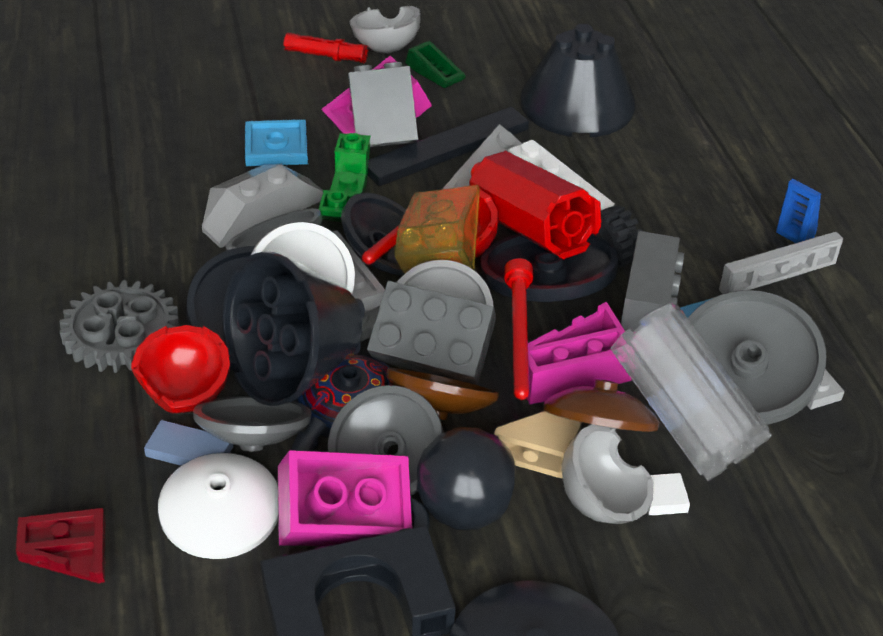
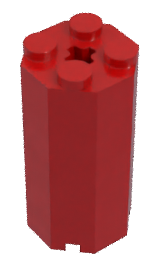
M508 151L484 157L481 162L476 163L471 169L470 188L480 189L492 197L498 210V222L561 259L585 252L591 244L587 242L591 234L596 235L601 228L600 201L590 196L583 188Z

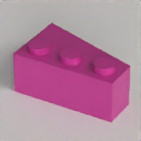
M607 302L599 305L597 312L586 318L580 315L573 319L572 325L560 332L554 329L528 343L529 396L527 400L529 404L543 402L550 396L570 387L594 386L595 379L613 381L618 384L632 380L637 349Z

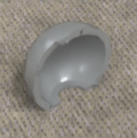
M414 6L400 7V12L395 18H386L380 13L379 9L370 10V8H367L368 10L355 15L350 20L354 36L362 45H367L368 49L374 52L388 54L401 50L415 38L420 28V9Z
M591 424L579 431L571 440L564 453L561 470L565 492L572 504L583 515L595 521L614 524L634 521L647 513L653 501L652 477L643 465L632 466L622 460L618 453V444L622 439L616 433L615 428Z

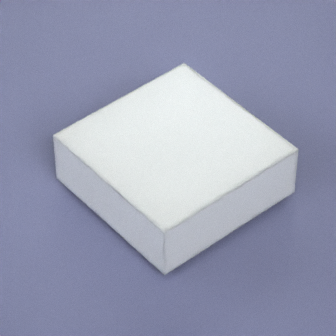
M681 474L650 475L653 480V501L648 509V514L688 513L690 502Z

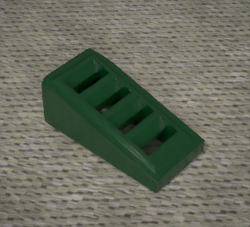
M430 40L408 51L405 64L443 88L460 82L466 77Z

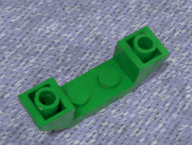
M357 133L339 134L335 148V174L330 190L323 191L318 209L321 211L324 220L341 222L342 209L348 200L354 195L365 192L371 136L359 135Z

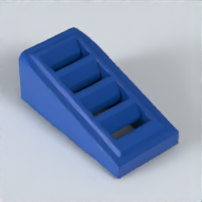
M794 179L790 180L776 233L794 243L815 238L821 193ZM797 201L807 206V208L798 204Z

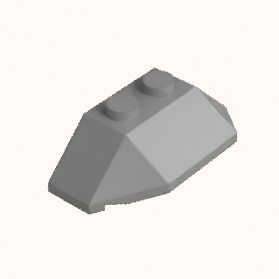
M281 164L262 165L210 189L202 232L222 248L233 237L254 225L279 215L303 210L320 202L323 190L309 178Z

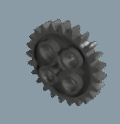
M123 280L119 287H114L111 282H108L107 289L105 290L94 286V294L92 295L82 292V302L71 300L72 309L63 310L64 319L59 321L62 344L65 345L67 354H73L75 362L84 360L85 368H89L97 363L99 372H102L110 365L113 367L114 373L119 371L121 365H126L132 371L131 363L136 349L151 333L165 326L167 328L179 326L177 306H174L172 297H165L164 290L155 292L154 285L152 284L142 289L140 281H137L132 287H128L126 280Z

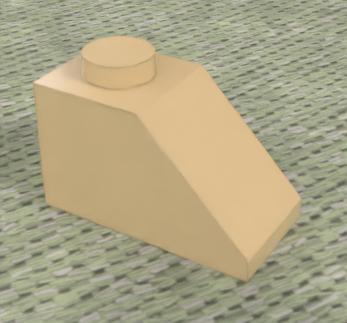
M543 411L497 427L494 435L498 436L512 451L515 466L563 479L561 466L564 453L571 440L581 430L582 422Z

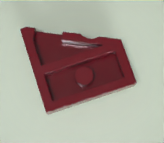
M103 508L19 517L16 541L18 560L95 583H105V515Z

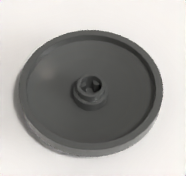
M735 291L708 300L687 318L679 333L676 346V367L679 377L708 357L732 383L731 390L703 410L714 417L738 425H768L797 414L816 395L822 383L826 367L824 339L812 318L791 301L762 291Z

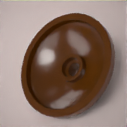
M387 369L386 376L393 386L410 389L424 397L442 420H447L448 413H472L488 407L498 400L499 392L484 386L413 370Z
M595 379L594 386L570 387L550 396L544 401V411L570 420L632 431L653 432L658 431L659 421L655 414L638 398L618 391V383L613 381Z

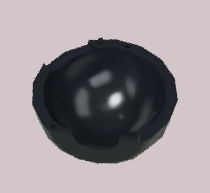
M456 427L438 435L423 450L417 466V490L425 508L438 522L456 530H478L496 522L507 510L514 489L516 468L512 451L498 436L477 427Z

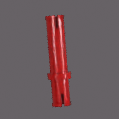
M289 32L284 38V49L286 51L327 56L333 58L334 61H341L343 59L365 63L368 56L367 45L352 44L339 38L328 40Z

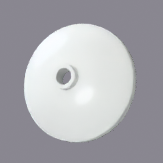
M303 222L282 225L265 235L252 252V254L259 252L279 253L346 288L351 294L353 292L355 271L351 255L340 238L322 226Z
M216 453L195 458L178 468L165 482L158 500L160 524L169 540L189 554L210 559L238 556L261 544L275 528L279 519L278 484L263 465L242 455ZM219 487L223 488V489H221V490H213V489L219 488Z

